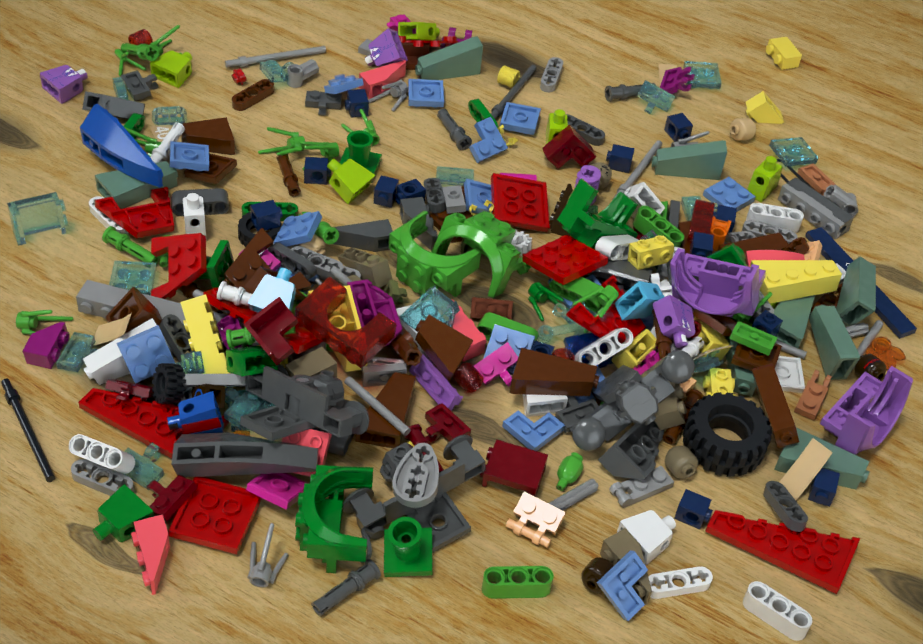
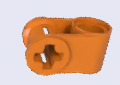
M715 216L712 217L708 232L714 235L713 249L718 251L719 245L725 243L731 221L719 220Z

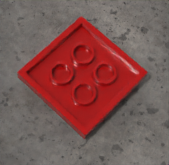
M493 173L491 176V198L494 205L492 210L494 217L500 221L507 222L512 227L548 232L550 226L546 182Z
M564 235L523 254L522 261L558 283L565 285L607 265L608 257L571 236Z
M194 477L193 481L198 488L178 509L168 530L169 537L237 555L262 498L247 491L246 488L203 477Z

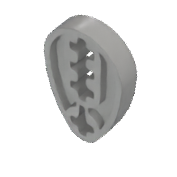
M419 443L409 450L400 461L392 480L393 493L395 498L404 506L411 508L423 507L431 503L437 495L439 466L432 446L427 443ZM422 452H426V455H424V458L420 463L419 455H421ZM417 472H421V475H419V485L416 486V495L414 498H409V495L412 494V485L415 482L414 475Z

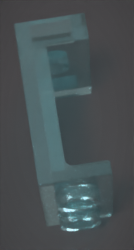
M56 192L7 203L13 233L18 246L26 244V235L60 228L61 233L66 234L65 226H68L66 214L62 212L66 211L63 199L59 200Z

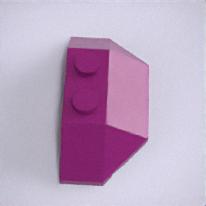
M368 279L347 282V285H350L367 349L387 346L402 332V326L393 298L380 288L372 285V282Z

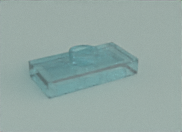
M437 166L436 178L440 180L441 184L464 186L466 179L474 180V169Z

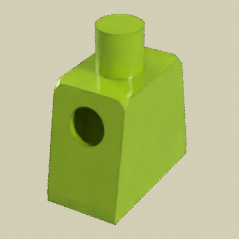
M398 22V35L406 36V40L435 41L440 35V30L436 27V23ZM413 28H416V34L412 33Z
M173 50L159 56L155 61H150L151 74H155L157 79L179 88L192 73V56L189 52L180 54Z
M557 109L554 113L549 114L546 128V144L554 138V135H558L568 126L567 115L564 110Z
M767 156L755 169L747 189L756 196L755 200L761 203L779 184L783 167L776 163L777 159L773 156Z
M334 158L327 165L333 172L329 184L347 204L351 203L368 188L375 177L372 172L352 159H348L341 165Z

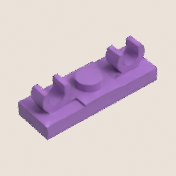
M422 354L421 362L416 366L412 365L409 371L413 376H416L417 381L438 405L443 403L452 411L455 405L460 404L463 396H460L456 388L449 384V381L434 367L432 361Z

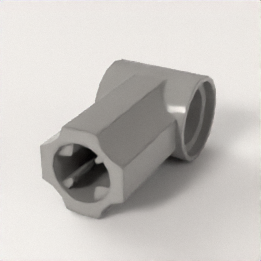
M311 59L301 65H289L287 68V85L293 88L301 87L303 80L318 73L319 67L316 61Z
M831 184L826 188L824 197L852 216L858 213L855 194L846 193L837 185Z

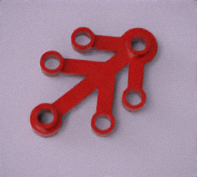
M399 36L401 43H413V47H423V43H430V47H440V43H445V47L458 43L456 36H443V41L406 40V36Z

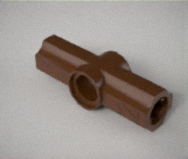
M402 326V332L391 342V345L407 365L416 366L421 362L422 353L418 349V345L413 337Z

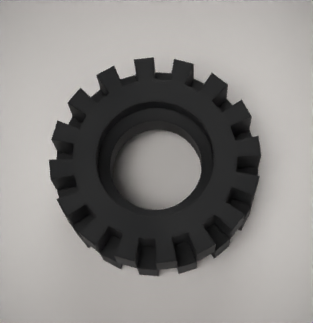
M161 363L155 368L156 373H153L154 380H152V384H154L152 392H155L153 397L156 398L155 401L159 404H178V402H181V398L184 396L183 391L186 388L183 385L186 383V379H183L185 372H183L184 369L180 364Z

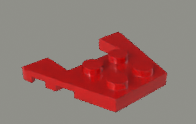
M168 187L151 190L150 196L155 203L120 209L113 197L95 200V207L135 238L174 231V219L170 207Z
M202 233L154 237L151 239V254L158 257L168 253L169 282L151 289V296L162 299L169 297L171 299L176 295V290L181 286H188L207 271L206 236Z
M614 275L608 278L601 286L604 288L607 285L614 287L619 293V297L611 304L602 318L599 315L594 317L581 302L566 314L567 317L599 338L615 329L627 328L632 332L634 339L646 328L640 318L631 320L621 319L614 303L625 292L623 289L620 290L616 284L618 280ZM620 332L617 336V339L621 344L624 343L626 339L625 334L623 332Z

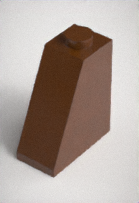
M227 117L183 123L185 131L181 135L182 142L209 145V152L235 155V141Z
M428 315L425 321L421 319L415 329L418 332L415 340L435 367L450 381L468 352L473 340L435 317Z

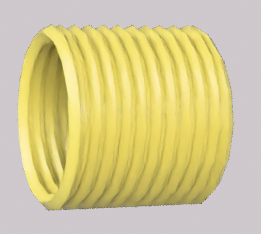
M504 65L498 73L497 82L512 88L520 78V71Z

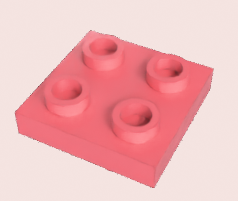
M308 429L283 437L282 442L318 448V465H325L332 434ZM316 471L293 473L311 477V474H316Z

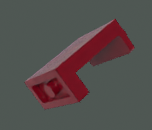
M496 439L494 447H489L486 456L488 463L487 465L485 464V471L479 475V477L483 478L482 486L487 487L488 481L525 491L536 497L546 469L548 454Z

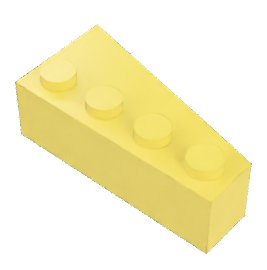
M751 260L750 267L754 264L759 265V269L766 270L765 279L759 290L764 297L769 292L772 293V296L767 300L770 304L837 291L842 276L833 260Z
M350 285L308 291L307 307L321 331L326 334L325 338L345 372L362 370V366H367L369 354Z
M206 294L180 302L186 319L183 320L186 332H189L191 336L188 341L191 350L195 351L197 356L194 358L197 370H201L202 374H231L227 371L226 354L215 316ZM226 387L225 391L233 389L235 387Z

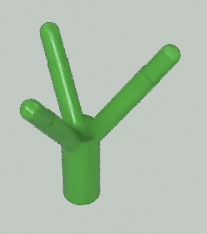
M120 49L115 50V55L120 59L119 76L122 75L123 64L126 61L146 71L144 66L127 58L129 52L123 53Z

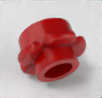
M241 68L233 70L231 76L234 82L243 85V82L247 81Z

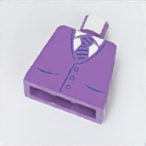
M389 28L369 44L368 47L371 54L365 57L368 66L375 64L377 67L403 60L408 61L397 31Z
M68 65L40 73L42 88L61 104L83 91L82 81L88 78L84 69L74 71Z
M671 295L652 303L662 334L674 340L676 348L687 346V338L695 334L692 307Z

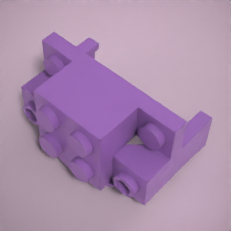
M679 248L670 262L673 297L684 300L693 309L708 314L732 317L737 313L753 315L759 303V289L766 276V270L759 269V265L752 264L751 267L685 254V250ZM693 276L699 277V282Z
M893 366L888 369L883 382L864 372L822 418L820 424L824 426L825 430L838 437L835 446L857 455L864 450L876 448L887 437L897 422L907 401L913 378Z

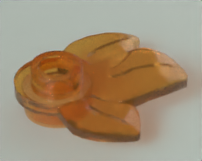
M882 336L874 339L871 347L865 353V355L873 354L882 360L886 365V371L891 366L896 367V360L906 359L904 352L900 348L892 346L891 341Z

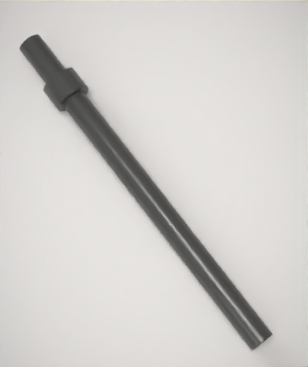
M531 65L502 101L492 108L491 115L494 119L504 112L506 102L511 101L536 71L537 67L535 65Z

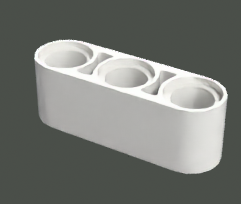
M752 203L746 221L753 220L797 233L804 214L794 208Z
M630 235L603 236L597 241L595 250L612 261L627 260L629 243L637 242L638 239Z
M627 328L615 329L578 351L574 361L582 362V355L586 353L590 357L589 364L596 366L628 347L633 341V334ZM620 332H623L626 337L625 342L622 344L617 339ZM602 343H605L608 347L606 354H602L599 350Z
M82 434L73 436L69 442V450L72 454L121 474L130 473L135 466V459L131 454Z
M755 581L749 584L743 598V605L749 612L792 640L800 641L805 638L812 624V617L806 610L762 582Z

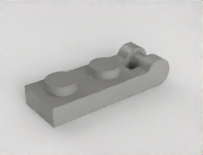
M659 466L653 469L644 480L629 479L622 483L616 482L609 488V491L613 496H617L621 507L626 508L672 488L674 481L665 469Z

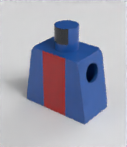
M213 391L181 401L178 404L179 415L167 417L170 431L183 428L185 434L224 433L223 417Z

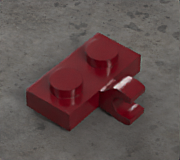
M116 379L107 380L105 389L119 393L116 399L127 401L130 394L141 398L143 401H147V398L153 397L155 393L152 392L153 387Z
M443 403L425 413V419L433 425L425 431L429 434L425 438L429 439L431 444L435 443L441 435L451 441L457 436H470L471 429Z
M178 475L167 488H164L159 482L153 480L147 486V489L153 491L152 496L156 498L149 506L154 511V517L163 514L164 521L167 522L198 488L195 482Z

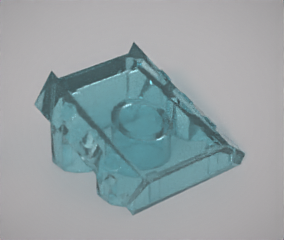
M434 285L400 315V319L415 330L421 319L425 321L427 316L431 315L451 327L454 324L455 315L460 309L456 301L451 300Z

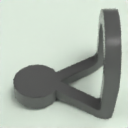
M382 526L375 527L372 530L363 527L361 530V538L367 539L366 560L371 559L372 556L370 539L376 540L384 536V528Z

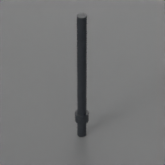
M8 378L3 379L1 385L5 391L4 397L7 403L12 406L46 481L52 482L55 480V475L20 403V395L13 388Z

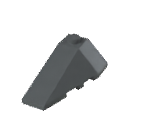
M655 420L648 425L644 423L641 425L638 423L634 424L598 461L613 476L644 480L655 468L656 463L654 461L659 453L658 445L662 441L664 430L660 431Z

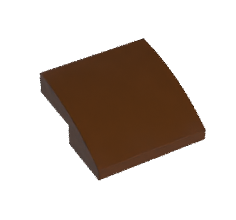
M697 309L693 311V316L724 336L730 337L737 324V321L728 316L708 314Z

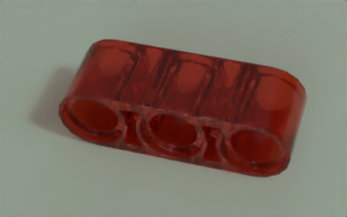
M696 199L687 238L688 241H692L694 232L710 233L715 203Z

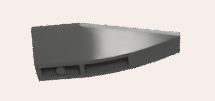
M608 259L607 265L582 277L586 278L593 274L602 285L608 278L614 275L618 280L616 284L623 285L624 290L628 291L638 281L649 283L653 269L644 268L638 270L630 262Z
M228 432L182 434L174 443L171 465L177 476L183 477L315 472L316 465H318L319 450L313 447L270 441L268 439Z

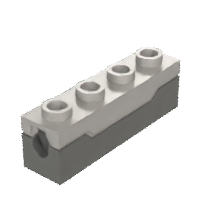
M795 177L781 187L777 200L789 208L800 210L804 214L803 218L818 228L822 227L833 239L836 240L839 236L849 231L854 216Z

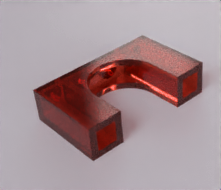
M329 277L295 307V317L298 319L300 327H305L317 339L327 343L333 351L339 352L351 364H356L362 369L395 337L397 324L379 312L371 321L358 330L345 331L332 325L328 317L345 302L346 288Z

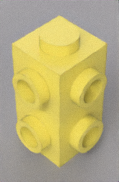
M664 235L629 243L628 261L638 270L668 263L673 258L674 244Z
M709 368L708 375L703 378V388H706L705 396L709 394L713 396L714 393L719 392L722 394L727 392L733 393L735 379L731 376V369Z

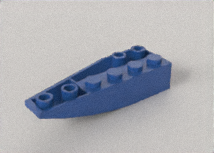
M98 103L95 104L80 126L82 143L113 168L142 182L162 187L163 172L160 167L155 164L116 117L112 116Z

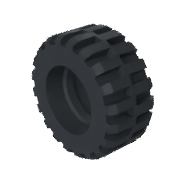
M719 392L714 393L713 396L710 394L704 396L694 403L683 431V444L698 459V465L701 464L704 470L708 472L711 470L715 472V475L719 476L722 474H726L727 477H734L735 474L741 476L747 474V472L754 471L762 463L771 441L772 428L768 417L764 416L765 413L760 407H756L755 402L752 400L748 401L741 395L734 396L733 393L727 392L722 394ZM724 428L731 430L740 436L742 440L732 441L724 439L712 429Z

